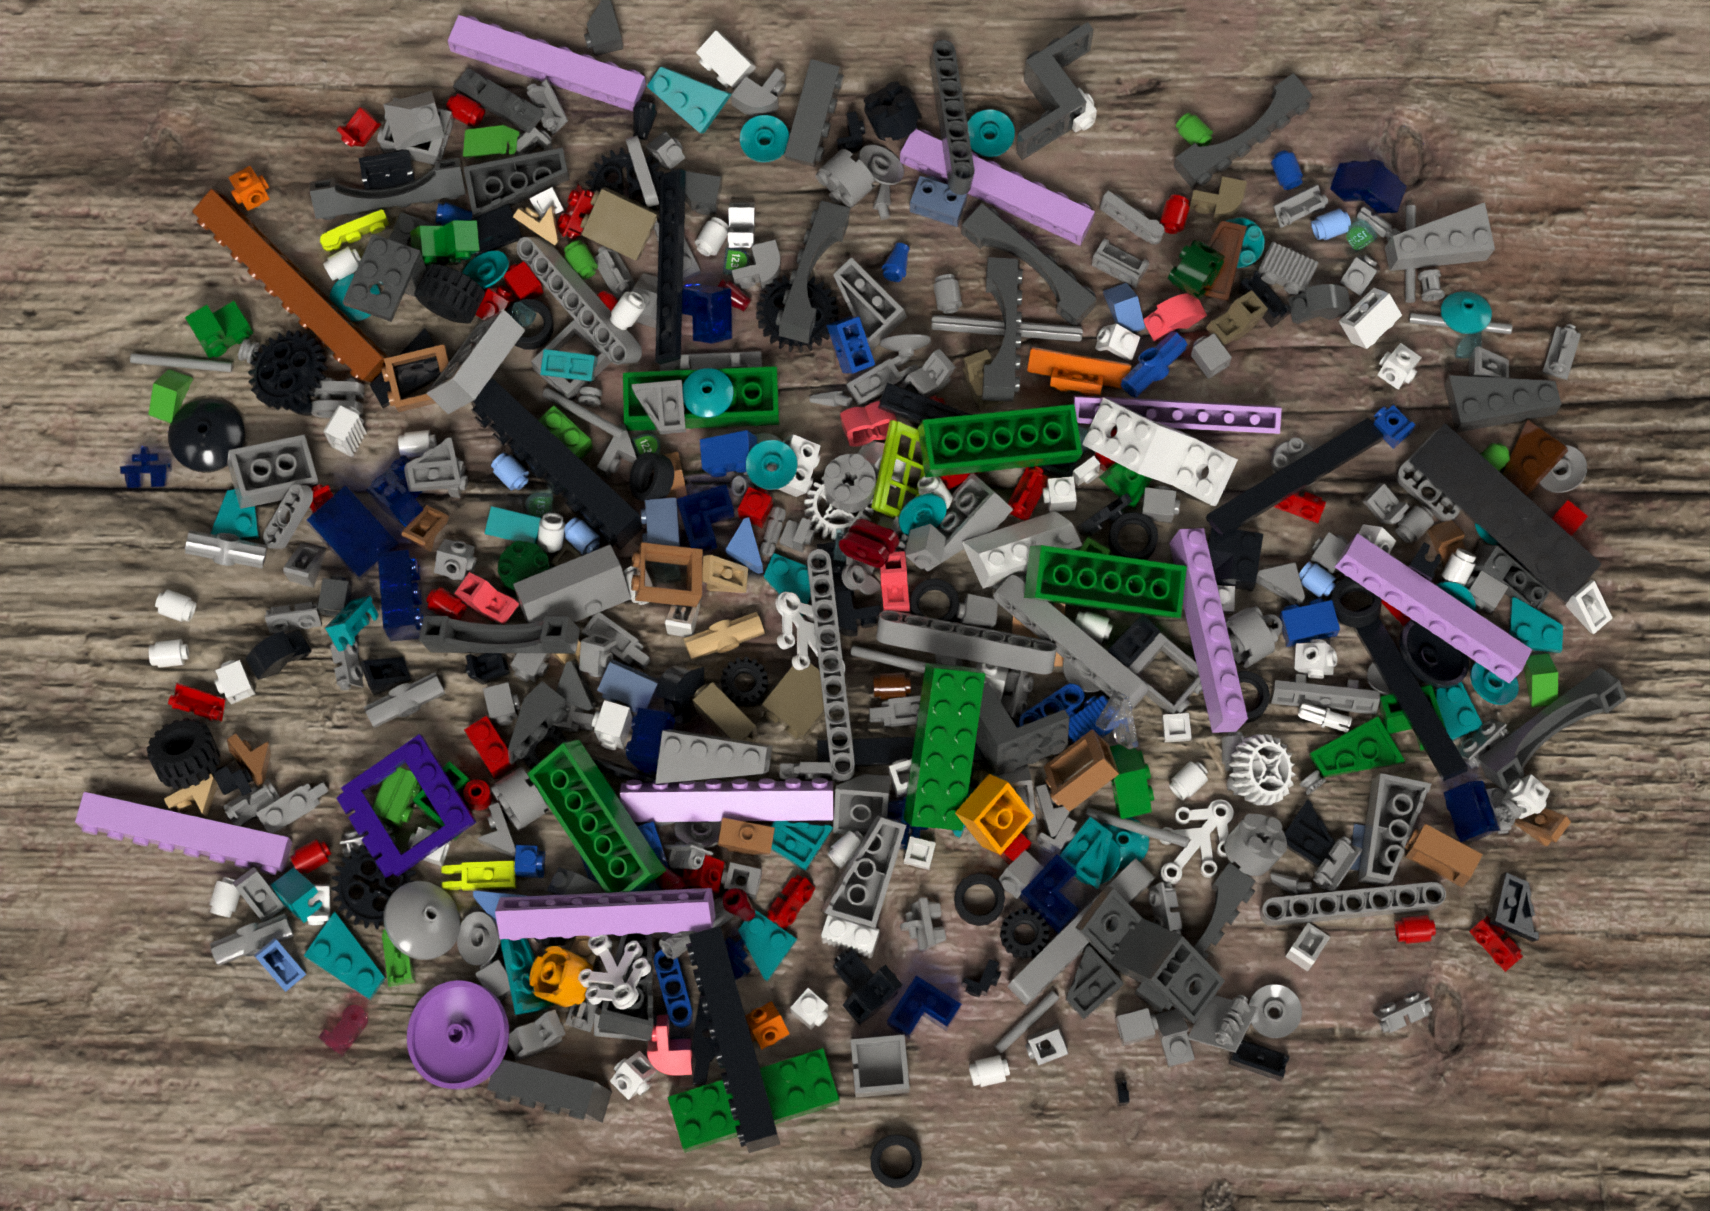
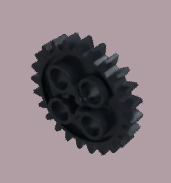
M620 148L619 155H616L613 150H610L611 158L607 159L602 155V164L593 163L597 171L588 172L589 176L593 178V180H586L585 182L588 187L592 188L588 190L600 192L602 188L607 187L625 196L622 168L625 167L630 187L628 188L629 198L634 200L637 195L642 194L639 181L631 178L635 169L630 153L625 154L623 148ZM650 155L645 160L659 204L649 208L658 211L656 206H660V179L664 172H657L660 168L658 162L651 165L653 158ZM616 173L619 175L616 182L609 183L606 181L609 174Z
M782 275V283L774 279L773 288L765 286L766 294L760 293L761 302H757L758 311L756 312V319L759 320L758 328L763 329V336L771 335V344L778 340L779 349H782L786 344L788 345L789 352L793 350L794 346H797L799 352H802L805 345L809 350H812L814 342L821 346L822 338L829 340L830 334L827 325L838 321V315H836L838 314V306L835 305L836 297H830L831 288L824 290L823 281L816 285V277L813 276L807 284L810 305L816 309V318L819 319L815 322L809 343L779 336V325H776V319L779 310L784 311V308H778L775 305L783 304L786 290H791L792 287L790 280L785 275Z
M288 330L286 337L278 333L276 341L270 337V345H261L262 353L255 352L258 360L251 361L250 363L255 369L248 371V374L253 377L248 382L253 386L251 391L257 395L256 398L269 408L273 406L276 410H279L282 406L287 411L290 404L298 408L300 400L306 404V396L309 394L314 397L313 389L322 387L318 381L326 379L321 372L328 369L323 363L328 358L323 354L324 348L308 333L302 334L297 330L293 334Z
M360 845L359 854H356L351 849L350 854L352 858L350 860L345 857L341 858L346 865L344 867H335L341 874L340 876L332 877L334 881L338 882V886L332 887L331 890L339 892V895L333 898V901H342L343 904L339 906L338 911L347 909L348 912L345 919L348 920L355 916L354 925L357 926L363 920L364 928L368 929L370 923L374 922L376 930H379L380 922H384V911H376L373 904L378 897H385L388 900L390 896L378 890L370 893L371 888L355 880L353 876L357 874L371 882L379 879L381 887L394 892L402 885L414 882L411 880V877L417 873L416 871L407 870L399 875L400 883L396 887H389L386 884V878L375 862L383 855L380 854L373 858L369 851H366L364 846ZM367 861H372L376 864L375 873L369 876L364 875L362 865ZM355 885H360L364 889V895L358 900L350 897V889Z

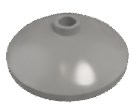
M414 881L402 885L389 897L384 909V925L389 939L403 954L414 959L431 960L448 952L457 941L460 932V915L451 896L441 887L430 882ZM427 912L431 913L432 919L427 917Z

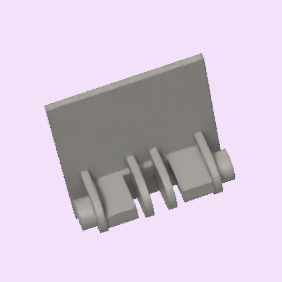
M1214 995L1196 1020L1187 1038L1236 1053L1258 1007L1248 1005V999L1243 995H1238L1233 1000Z

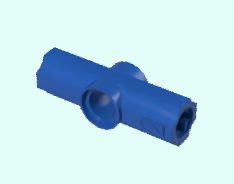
M1171 331L1156 347L1143 351L1139 355V363L1122 379L1120 385L1123 390L1131 397L1137 398L1153 381L1165 378L1170 371L1168 366L1186 350L1187 342L1177 332Z

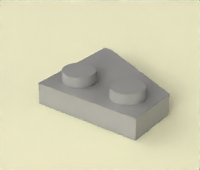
M682 380L632 384L635 396L660 434L686 432Z
M452 437L445 439L435 448L429 449L422 456L415 458L405 465L404 471L409 492L457 488L461 485Z

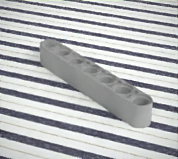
M541 236L521 238L517 243L519 257L609 360L617 365L638 362L642 356L640 344L627 329L621 330L610 321L611 311L554 246Z
M1010 575L993 593L995 600L1040 639L1053 642L1057 646L1056 652L1121 707L1129 711L1133 710L1148 693L1147 685L1048 601L1024 598L1025 582L1015 575Z
M885 610L879 613L876 639L881 643L1045 675L1053 672L1057 646L1053 642L897 611Z
M1135 859L1108 886L1114 888L1130 904L1149 886L1155 877ZM1098 896L1007 986L1026 1006L1090 944L1075 927ZM1111 917L1107 920L1106 927L1112 922Z
M1437 882L1274 897L1265 901L1260 910V918L1268 926L1432 911L1444 902L1446 891ZM1426 891H1434L1438 895V901H1429L1426 897ZM1399 894H1408L1412 899V904H1403L1399 899ZM1373 897H1383L1385 907H1377L1373 903ZM1349 898L1357 900L1359 909H1350L1346 904V900ZM1320 902H1330L1333 911L1329 913L1322 911L1319 906ZM1297 903L1304 905L1306 914H1296L1293 910V905ZM1269 906L1277 907L1280 916L1276 918L1270 917L1267 914L1266 908Z

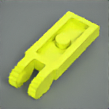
M381 209L327 231V233L320 236V244L324 250L333 252V250H339L344 242L354 243L360 240L362 235L370 232L371 234L379 233L385 229V226L390 224L384 210Z
M515 861L463 862L462 865L441 866V873L448 875L462 873V881H445L441 883V888L443 890L462 889L463 891L516 889Z

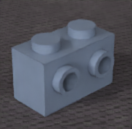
M920 176L910 201V212L958 227L967 202V194L958 195L953 193L949 185L941 183L935 177L927 176L925 178Z
M677 499L645 500L646 508L641 509L642 524H647V533H642L643 543L680 547Z
M613 659L609 662L597 691L603 693L602 697L608 701L616 703L619 700L626 703V707H629L633 712H646L655 696L659 680Z

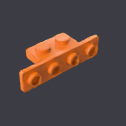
M1032 347L1027 371L1051 376L1050 386L1055 387L1059 391L1073 390L1079 391L1083 395L1094 396L1095 394L1101 395L1102 385L1123 389L1120 384L1122 379L1131 371L1132 366L1131 364Z

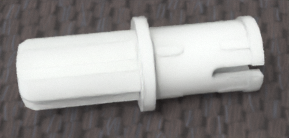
M1302 703L1298 712V716L1302 719L1321 724L1322 728L1327 726L1344 733L1349 731L1348 726L1350 727L1352 717L1332 712L1328 707L1322 709L1307 703Z

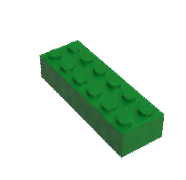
M777 366L716 369L724 373L733 386L732 403L719 416L713 418L696 416L684 404L686 429L779 425ZM697 370L623 373L624 424L627 431L657 430L635 396L632 384L682 380L683 387L688 376ZM707 386L702 391L710 393L712 388Z
M1075 404L922 420L918 427L925 478L1076 462L1082 455Z
M1035 545L1030 546L1024 598L1156 617L1181 618L1187 566Z
M932 663L925 664L903 820L911 826L963 831V822L955 812L968 797L986 674L977 668Z
M580 740L562 743L527 773L606 893L642 891L666 871Z
M823 1048L760 1068L775 1124L840 1104ZM723 1080L667 1097L684 1153L738 1136L735 1126L740 1125V1121H734L728 1102V1099H732L733 1096L732 1094L727 1095Z

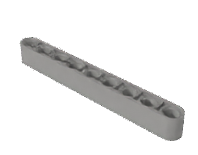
M816 549L807 558V568L832 776L836 780L847 781L854 774L855 762L831 558L826 551ZM819 559L823 560L826 565L819 569L815 568L812 563ZM823 584L829 590L826 593L820 594L816 592L815 588ZM826 609L832 615L827 619H822L818 616V613ZM824 635H832L835 640L831 644H825L821 641V638ZM827 660H834L838 663V666L831 670L825 668L824 663ZM831 685H837L841 691L837 695H831L827 692V688ZM836 710L841 711L844 717L841 720L835 721L830 718V713ZM837 736H843L847 742L844 746H836L832 742L833 739ZM839 762H846L850 765V768L846 772H839L835 766Z

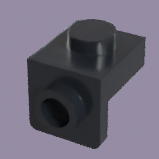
M856 111L846 113L849 137L837 139L838 152L841 149H846L851 153H855L863 148L862 135L865 134L863 119L858 120Z
M485 653L478 657L472 654L466 655L467 665L465 668L468 676L482 685L510 674L505 653Z
M236 760L218 768L213 773L224 795L236 789H239L242 796L252 792L248 783L253 780L246 767L241 769Z
M854 949L849 953L845 950L834 959L836 964L833 965V970L852 993L866 984L874 975L857 956V952Z
M989 959L980 983L964 978L962 987L966 988L965 992L980 998V995L987 996L990 986L996 987L1002 972L998 971L999 963Z

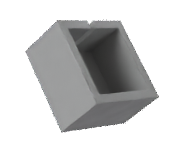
M905 1034L850 1039L853 1068H858L853 1069L855 1098L909 1093Z

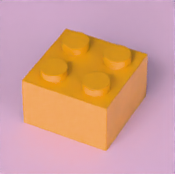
M988 774L955 812L982 847L999 855L1005 851L1034 817L1033 813L1009 782L991 774Z

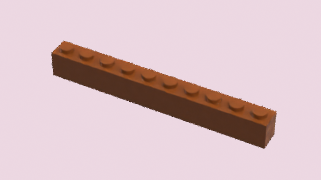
M210 189L192 210L198 217L196 220L198 224L206 230L210 229L215 234L213 238L223 247L227 246L232 251L230 255L237 262L244 263L249 268L247 272L256 280L261 279L266 284L264 289L272 296H278L283 301L281 303L282 307L291 314L295 313L300 318L298 320L299 324L308 331L312 330L317 335L315 339L325 348L329 347L334 352L332 356L339 363L349 366L352 369L350 374L355 379H358L360 382L363 380L372 383L382 372L381 367L386 366L384 359L389 357L222 192Z

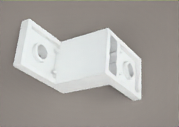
M1104 397L1082 444L1138 474L1173 485L1215 507L1238 459L1180 430L1147 419ZM1117 425V434L1112 438L1111 430ZM1206 466H1208L1209 473L1207 477L1203 479L1202 470Z

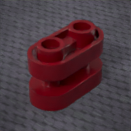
M857 519L849 528V532L839 541V548L846 556L881 568L889 559V554H892L898 547L900 541L894 530L877 525L866 519Z

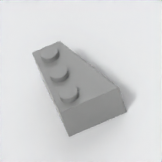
M852 257L833 274L852 315L860 317L870 350L872 351L880 344L881 340L885 339L907 318L904 309Z

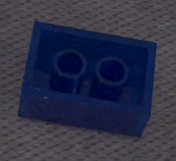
M346 485L306 519L307 525L359 581L398 548V542Z
M409 549L377 553L383 629L390 642L419 639L424 617L419 605H423V595L417 580H421L420 565H417L416 557L412 558Z

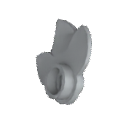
M846 556V566L842 571V580L848 589H858L863 594L870 595L876 593L881 588L879 582L872 577L875 567Z

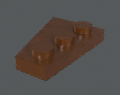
M1221 221L1207 245L1225 255V258L1223 259L1224 264L1211 287L1208 285L1203 288L1207 291L1204 296L1229 301L1247 226Z
M1527 419L1511 454L1510 461L1507 463L1502 475L1528 496L1563 458L1568 449Z

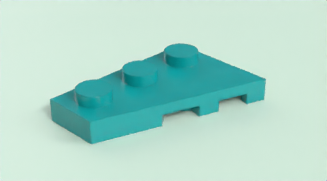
M335 911L304 954L305 958L370 1001L386 979Z

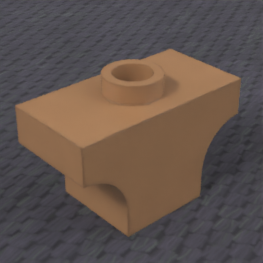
M722 818L717 845L725 847L728 852L749 856L755 854L769 855L771 853L775 828Z

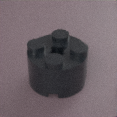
M898 81L890 82L885 88L864 98L865 114L875 135L880 140L886 141L885 138L890 137L893 141L900 140L914 132L918 127L916 124L918 119L920 121L922 119L921 112L910 89L900 85Z

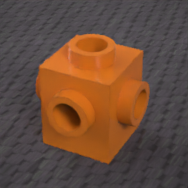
M251 166L228 177L234 188L231 194L238 205L243 203L247 211L270 200L265 191L269 188L262 175L257 177Z
M772 1001L745 1015L752 1042L756 1041L761 1050L775 1044L778 1040L790 1034Z

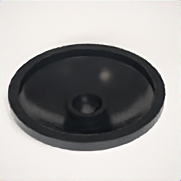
M212 398L198 399L186 404L175 414L168 430L169 447L176 460L184 467L202 473L214 472L227 467L229 450L242 448L245 442V427L238 412L228 403ZM201 427H207L206 432H199Z
M1410 620L1403 627L1399 641L1400 650L1406 665L1420 680L1434 687L1450 688L1459 684L1466 677L1469 669V657L1414 620Z

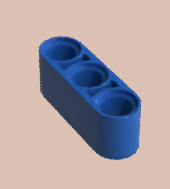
M1076 684L1065 685L1023 713L1016 727L1019 728L1024 726L1023 723H1031L1047 717L1048 715L1044 712L1045 709H1050L1054 713L1065 710L1067 714L1072 711L1076 712L1084 699L1082 688ZM1066 695L1072 696V697L1075 699L1076 702H1075V703H1070V702H1068V701L1065 699V696H1066Z
M660 950L655 954L654 966L667 1013L675 1027L685 1028L693 1020V1010L678 958L673 959L674 963L670 968H661L659 966L660 960L667 956ZM670 983H679L681 989L677 994L672 995L666 992V988ZM685 1008L688 1010V1015L683 1020H676L673 1017L675 1010Z

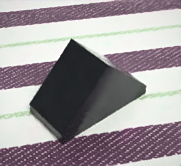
M403 657L364 660L360 662L373 695L411 681Z

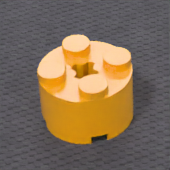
M548 947L545 949L547 953L543 957L538 956L530 971L529 982L534 987V995L561 1007L581 1004L585 1000L587 987L582 986L578 976L584 969H591L593 971L592 964L588 963L584 957L561 947Z

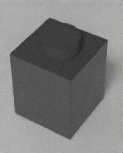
M331 576V579L323 578L317 607L321 615L337 616L350 602L352 587L349 581H346V578L340 576Z

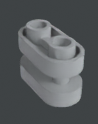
M326 378L318 381L322 387L313 389L315 397L320 398V400L312 402L311 414L313 416L331 418L338 405L344 408L351 406L361 413L360 418L363 416V404L356 402V399L364 397L365 386L358 379L347 378L344 381H334L331 378ZM331 399H346V401L331 400Z

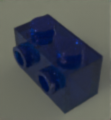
M1483 781L1466 782L1444 792L1446 807L1451 814L1455 825V833L1461 843L1477 841L1500 831Z

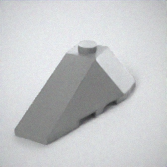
M971 473L952 495L953 503L946 512L943 521L937 527V530L946 537L942 562L963 550V541L987 534L996 529L1013 510L974 473ZM939 564L924 569L928 572Z

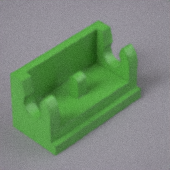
M505 125L465 130L463 157L479 159L483 155L506 154L507 142L509 143V155L515 154L517 137L520 131Z
M384 929L382 931L388 986L415 983L413 959L403 954L394 946Z

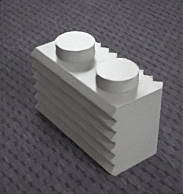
M1272 242L1258 272L1265 283L1270 285L1277 283L1283 286L1284 290L1289 294L1298 295V293H1304L1305 288L1309 286L1317 269L1318 262Z

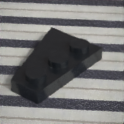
M424 328L399 355L434 347L435 344ZM436 356L393 366L401 399L434 382L441 374ZM381 373L370 384V387L384 409L390 405L387 392L392 390L390 382H385Z

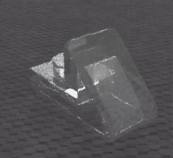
M1119 691L1114 692L1095 725L1104 731L1113 729L1117 743L1127 749L1139 747L1129 697Z

